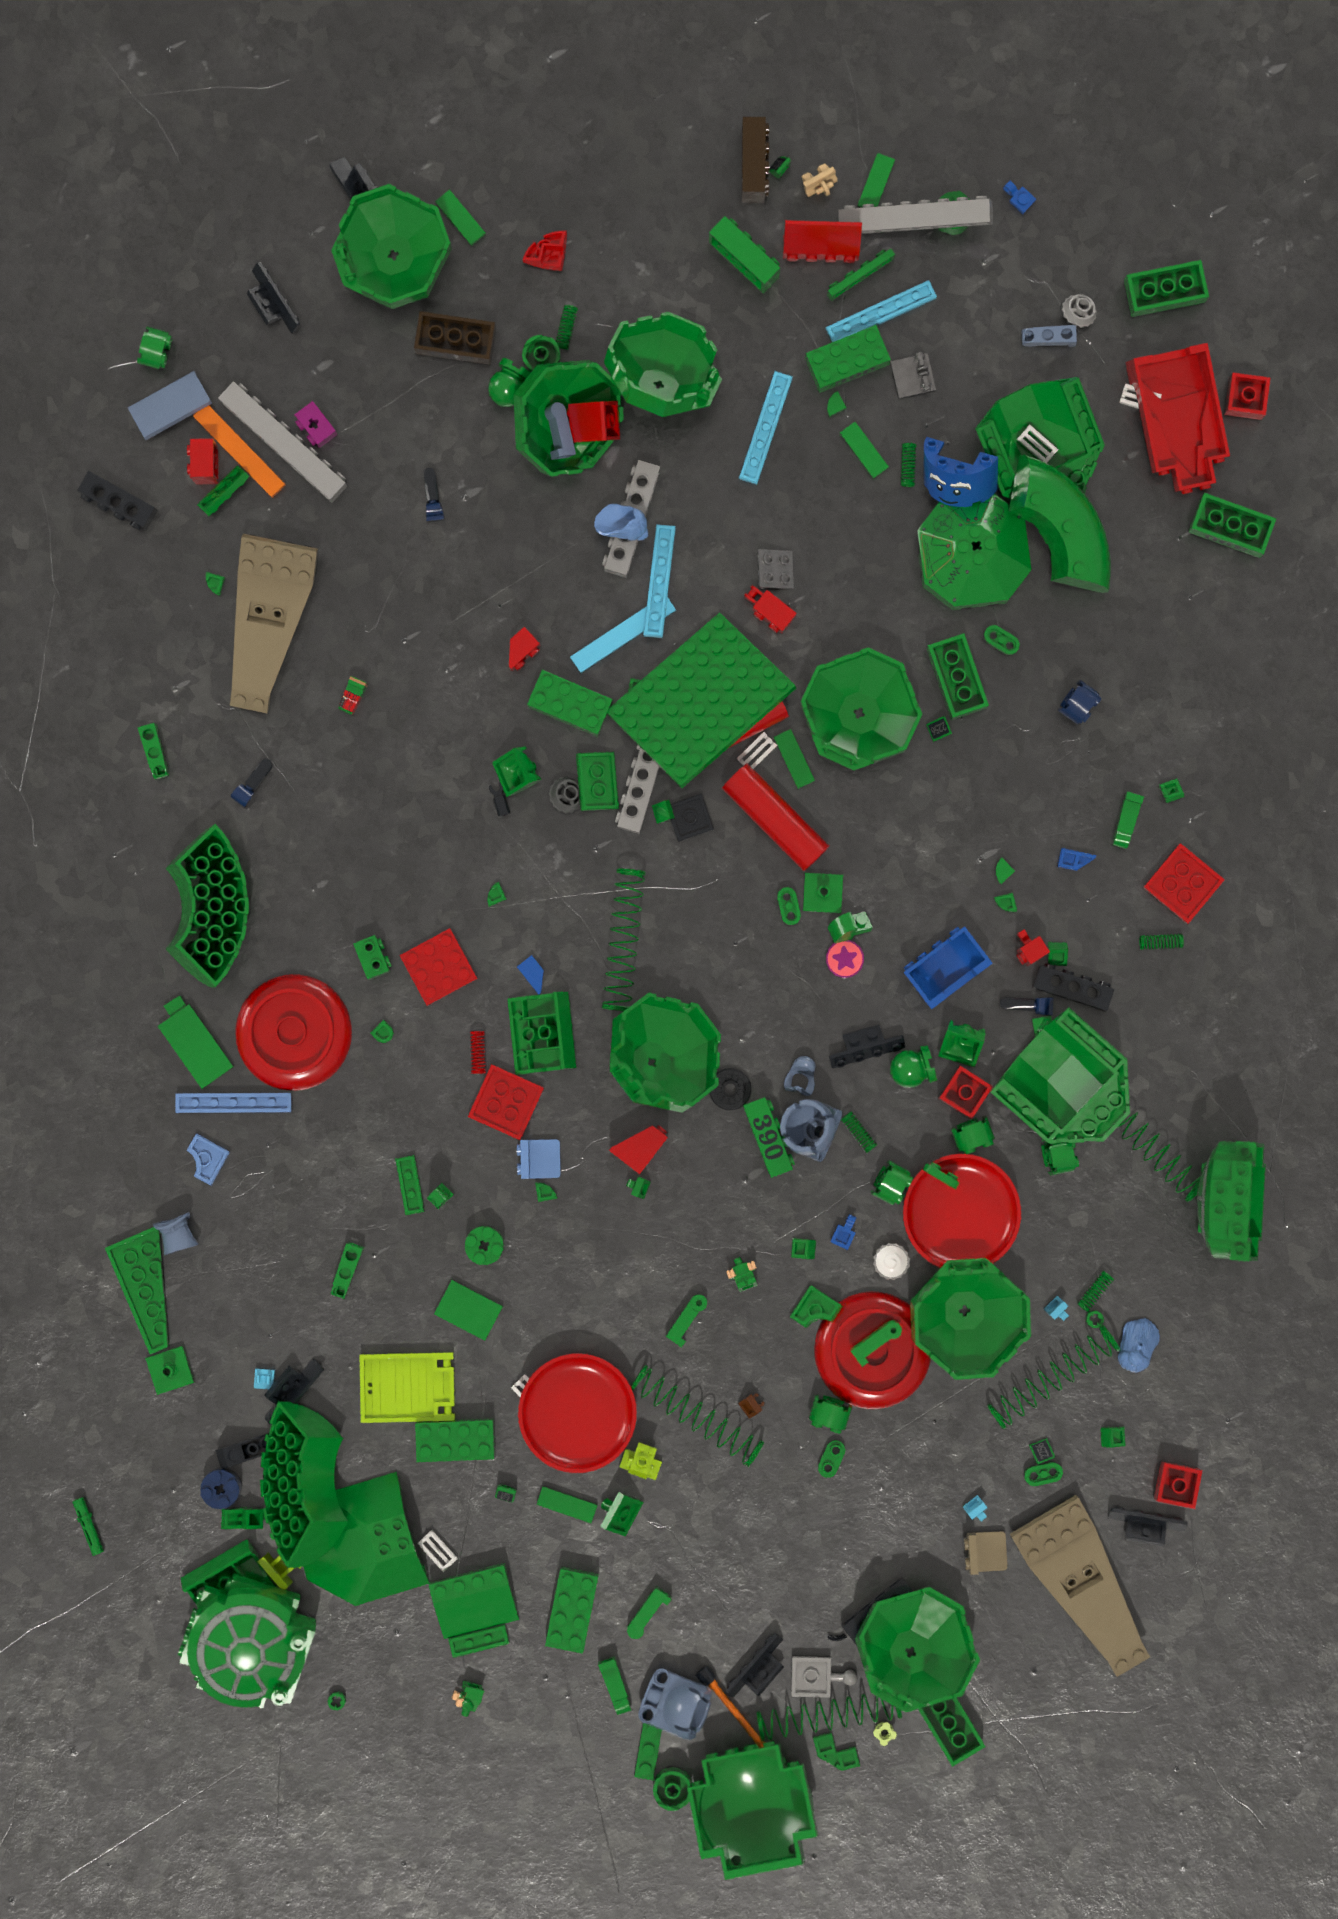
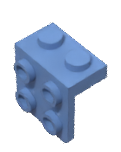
M520 1140V1144H517V1156H521V1163H517V1174L521 1175V1179L560 1177L559 1140Z

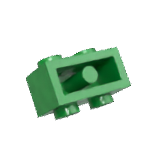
M373 935L353 943L368 980L390 972L389 967L392 965L389 957H384L382 949H385L381 938L377 939ZM372 945V950L368 951V946ZM376 963L380 964L378 969H375Z

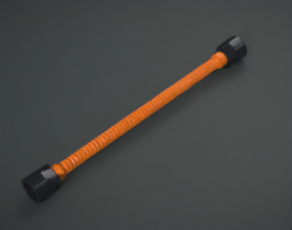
M705 1665L695 1676L703 1685L715 1691L714 1693L718 1695L719 1699L723 1701L722 1703L726 1705L743 1729L753 1738L752 1740L759 1747H762L765 1742H761L757 1732L752 1729L753 1727L749 1725L745 1717L741 1715L727 1695L722 1692L723 1690L719 1688L718 1682L715 1680V1674L708 1665Z

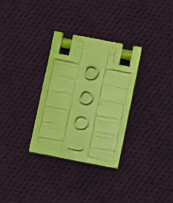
M454 1352L360 1354L361 1423L455 1421V1413H452V1406H455L454 1367H451V1359H454ZM438 1360H443V1367H438ZM439 1406H444V1413L439 1414Z

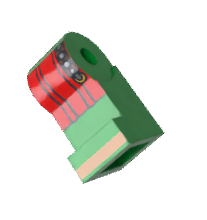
M350 676L338 709L353 715L368 684Z

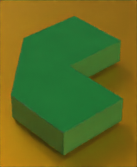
M832 1732L813 1737L817 1756L820 1759L828 1762L840 1771L860 1766L855 1746L836 1751Z

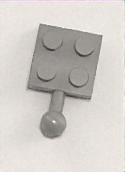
M792 1656V1697H830L831 1681H843L846 1685L851 1686L858 1680L857 1673L853 1670H847L843 1674L831 1673V1657Z

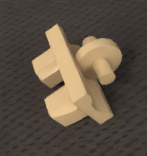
M824 163L817 168L818 175L814 177L811 173L802 175L807 197L815 193L819 195L822 192L825 196L830 195L829 189L838 181L833 167L829 168Z

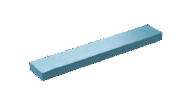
M928 280L827 326L826 331L831 341L835 342L874 325L878 326L937 299V296Z
M777 371L774 372L739 476L740 480L757 485L793 379L792 376Z
M656 524L644 637L663 638L676 531L675 526Z
M667 598L665 618L676 611L669 598ZM647 606L572 655L570 658L579 672H584L643 633Z

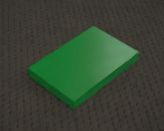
M614 752L577 753L580 811L619 809Z
M451 1280L434 1315L485 1341L503 1306Z

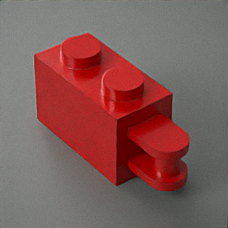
M752 585L750 587L751 590L748 594L745 593L744 597L754 605L752 609L754 611L753 615L760 621L764 619L769 623L768 627L775 633L779 631L782 634L795 619L797 613L768 590L763 594ZM756 595L761 597L758 601L754 600Z

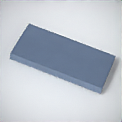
M193 371L133 404L128 409L143 437L147 440L209 406L212 402L196 373Z

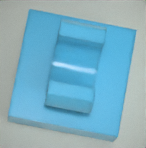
M1058 1296L1044 1308L1047 1314L1054 1320L1059 1317L1064 1321L1069 1316L1064 1311L1068 1305Z
M256 1368L254 1388L269 1389L275 1381V1370Z
M978 1495L963 1506L971 1519L977 1516L980 1521H983L987 1517L983 1512L987 1509V1506Z

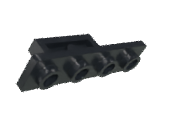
M345 157L330 163L329 167L350 200L355 195L377 188L369 178L368 172L360 163L352 168Z
M260 261L257 262L252 272L260 285L249 289L246 294L266 325L282 318L290 332H296L300 325L297 315L292 312L288 301L281 295L277 284L269 276L267 268Z
M880 1025L844 1034L843 1040L847 1051L830 1055V1064L832 1068H841L850 1063L862 1062L868 1058L880 1057L889 1052L900 1051L905 1048L904 1037L900 1035L884 1040Z
M312 1359L302 1373L288 1365L264 1394L268 1400L275 1404L265 1416V1420L269 1424L279 1401L296 1404L323 1372L324 1368L315 1359Z
M1122 1507L1111 1508L1108 1514L1109 1519L1127 1522L1125 1540L1162 1547L1165 1544L1166 1529L1184 1532L1188 1526V1522L1183 1521L1181 1518H1165L1160 1514L1149 1515L1142 1511H1126Z
M777 1634L771 1635L766 1640V1645L753 1655V1660L740 1670V1675L728 1684L725 1694L734 1698L746 1684L757 1696H760L784 1668L772 1655V1652L783 1641V1638Z

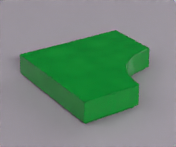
M810 1285L790 1315V1318L807 1328L817 1320L833 1322L843 1306Z

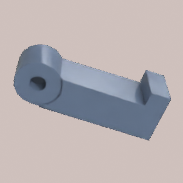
M1076 325L1033 327L1022 330L1023 346L1068 345V347H1076Z
M560 402L553 403L545 409V417L549 420L554 451L550 452L551 460L569 458L575 455L576 452L566 409Z

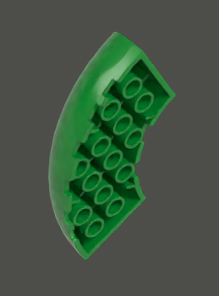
M1020 455L1008 512L1016 514L1029 523L1034 524L1045 543L1048 544L1051 552V581L1100 593L1109 592L1111 579L1110 550L1104 527L1094 506L1076 483L1064 473L1039 459Z
M213 824L200 834L166 867V870L170 873L178 887L182 905L178 931L166 950L192 976L212 988L216 987L226 976L239 954L246 934L247 915L249 912L247 884L239 858L225 834L216 824Z
M279 1401L270 1420V1424H272L270 1432L266 1434L264 1440L267 1441L266 1450L262 1452L261 1457L263 1480H260L261 1497H264L265 1508L263 1509L266 1523L270 1525V1537L276 1542L277 1552L287 1568H298L309 1565L324 1556L338 1541L348 1523L339 1506L334 1484L335 1462L343 1437L328 1420L317 1412L299 1404Z

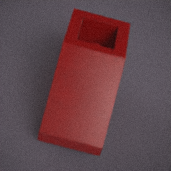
M525 627L510 639L509 668L511 671L521 669L525 665L524 661L529 656L533 658L540 651L538 649L540 643Z

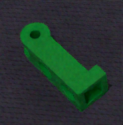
M151 723L138 727L149 768L154 779L157 780L169 776L157 724Z
M1131 792L1125 793L1113 839L1114 846L1124 849L1128 848L1144 796Z
M441 1183L427 1199L437 1209H441L454 1194Z
M351 1242L346 1243L333 1282L331 1295L345 1299L365 1247Z
M695 1295L691 1298L666 1335L668 1339L681 1348L686 1342L682 1339V1336L699 1311H703L707 1307V1299L703 1295Z
M895 1320L888 1321L850 1349L862 1367L868 1363L866 1358L868 1355L890 1339H896L901 1335L902 1328L900 1323Z
M655 1586L628 1624L627 1633L632 1639L641 1638L644 1634V1627L662 1602L668 1605L672 1597Z
M612 1657L598 1662V1667L602 1673L617 1715L632 1711L616 1658Z

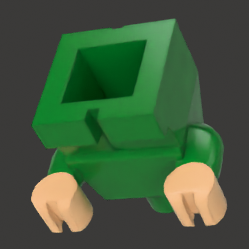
M741 1257L734 1259L736 1266L726 1273L729 1279H735L739 1292L758 1286L753 1271L757 1268L755 1262L743 1263Z
M463 1681V1692L454 1691L452 1699L456 1700L455 1705L463 1709L461 1715L469 1717L470 1711L475 1712L481 1703L484 1689L481 1685Z

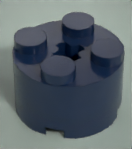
M1079 680L1076 683L1078 687L1076 689L1071 688L1060 704L1062 708L1058 709L1060 713L1076 724L1085 723L1091 715L1090 709L1093 706L1096 707L1102 699L1099 696V692L1082 680Z
M215 1469L203 1479L200 1495L208 1506L215 1509H225L235 1503L241 1495L242 1485L240 1478L231 1469ZM223 1484L225 1491L220 1493L217 1486Z

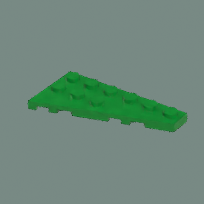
M152 1227L105 1248L150 1355L169 1347L160 1230Z

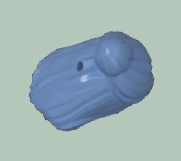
M609 504L596 515L594 527L602 536L628 539L630 541H642L648 537L647 519L639 509L631 506Z
M1149 1319L1129 1321L1123 1327L1118 1361L1122 1368L1130 1372L1137 1373L1146 1369L1150 1364L1152 1353L1159 1343V1330Z

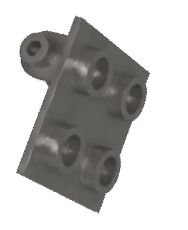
M919 352L912 357L891 361L899 398L936 390L928 353L923 354V352Z
M758 549V586L760 589H794L792 551Z

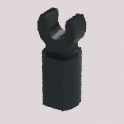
M499 782L500 789L498 791H494L492 785H489V790L495 796L493 801L497 815L502 817L511 814L506 796L502 794L503 787L501 782Z

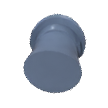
M190 1213L153 1224V1227L162 1233L164 1256L199 1245L187 1225Z

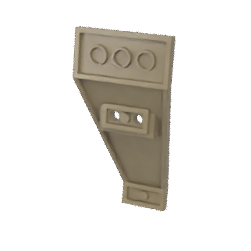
M248 534L242 535L237 577L230 706L268 713L272 689L314 585L318 555L317 548Z
M1077 1495L1010 1533L1028 1567L1108 1661L1116 1677L1150 1658L1140 1639L1097 1530Z

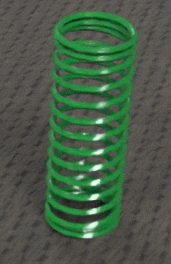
M564 305L556 343L561 349H569L570 345L567 343H570L568 340H571L569 337H572L571 334L573 332L570 330H573L571 327H574L573 324H575L574 321L576 320L573 317H577L574 314H577L578 308L572 305Z
M915 443L902 444L901 458L903 460L901 461V472L904 470H916L912 469L916 467L914 465L916 464L915 462H903L904 460L916 461V459H913L916 457L914 455L916 452H903L905 450L916 451L914 449L917 447ZM902 472L900 485L903 487L915 486V482H912L915 479H903V477L915 478L914 474L916 473Z
M1165 934L1160 936L1140 935L1139 944L1141 950H1144V946L1147 950V937L1149 939V950L1151 949V938L1152 949L1154 950V936L1156 949H1158L1157 937L1159 938V949H1161V936L1162 948L1164 949L1165 936L1166 949H1168V937L1169 948L1171 949V935L1169 934L1167 936ZM1183 934L1172 935L1173 949L1175 948L1174 937H1176V948L1178 949V942L1179 948H1183Z
M851 1111L840 1121L843 1122L842 1124L847 1122L845 1126L849 1125L847 1129L852 1127L849 1132L855 1129L851 1134H854L853 1137L857 1136L855 1140L860 1138L857 1143L862 1141L859 1145L865 1143L861 1148L868 1145L864 1149V1152L868 1153L877 1144L876 1142L873 1143L874 1140H871L870 1134L865 1132L864 1126L860 1127L862 1124H858L860 1121H857L858 1118H855V1115L852 1116L853 1113Z
M1105 1271L1101 1272V1275L1097 1278L1098 1281L1092 1283L1093 1286H1090L1091 1289L1086 1291L1087 1295L1084 1294L1083 1300L1079 1299L1080 1302L1078 1301L1077 1303L1086 1312L1091 1311L1089 1307L1093 1308L1088 1302L1095 1305L1091 1301L1097 1302L1093 1297L1099 1300L1096 1295L1101 1297L1099 1293L1103 1294L1098 1288L1106 1292L1101 1286L1108 1289L1104 1285L1110 1286L1106 1281L1111 1284L1114 1282V1278Z

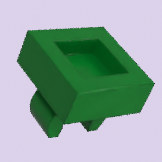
M638 1177L637 1181L629 1179L626 1186L633 1189L631 1195L644 1199L651 1181Z

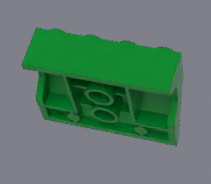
M553 992L507 999L515 1075L576 1068L568 992Z
M248 1539L181 1577L183 1592L190 1595L197 1607L199 1602H196L199 1590L203 1591L205 1585L224 1590L227 1580H232L233 1574L271 1586H277L258 1563L261 1558Z
M505 1563L429 1583L433 1605L444 1639L519 1620Z

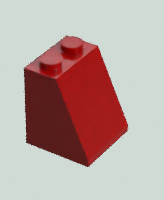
M618 401L568 404L567 417L573 443L620 440Z
M659 1125L656 1128L651 1126L611 1147L609 1151L640 1174L668 1137L665 1135L667 1131Z

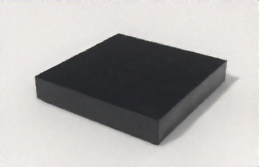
M702 793L671 804L675 817L671 819V823L678 842L714 830Z

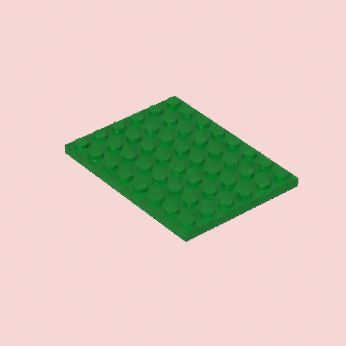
M719 612L608 709L607 715L683 788L796 689V685Z

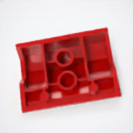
M785 220L783 258L787 259V261L806 259L808 262H816L817 259L830 263L836 262V260L854 263L855 260H859L862 222Z

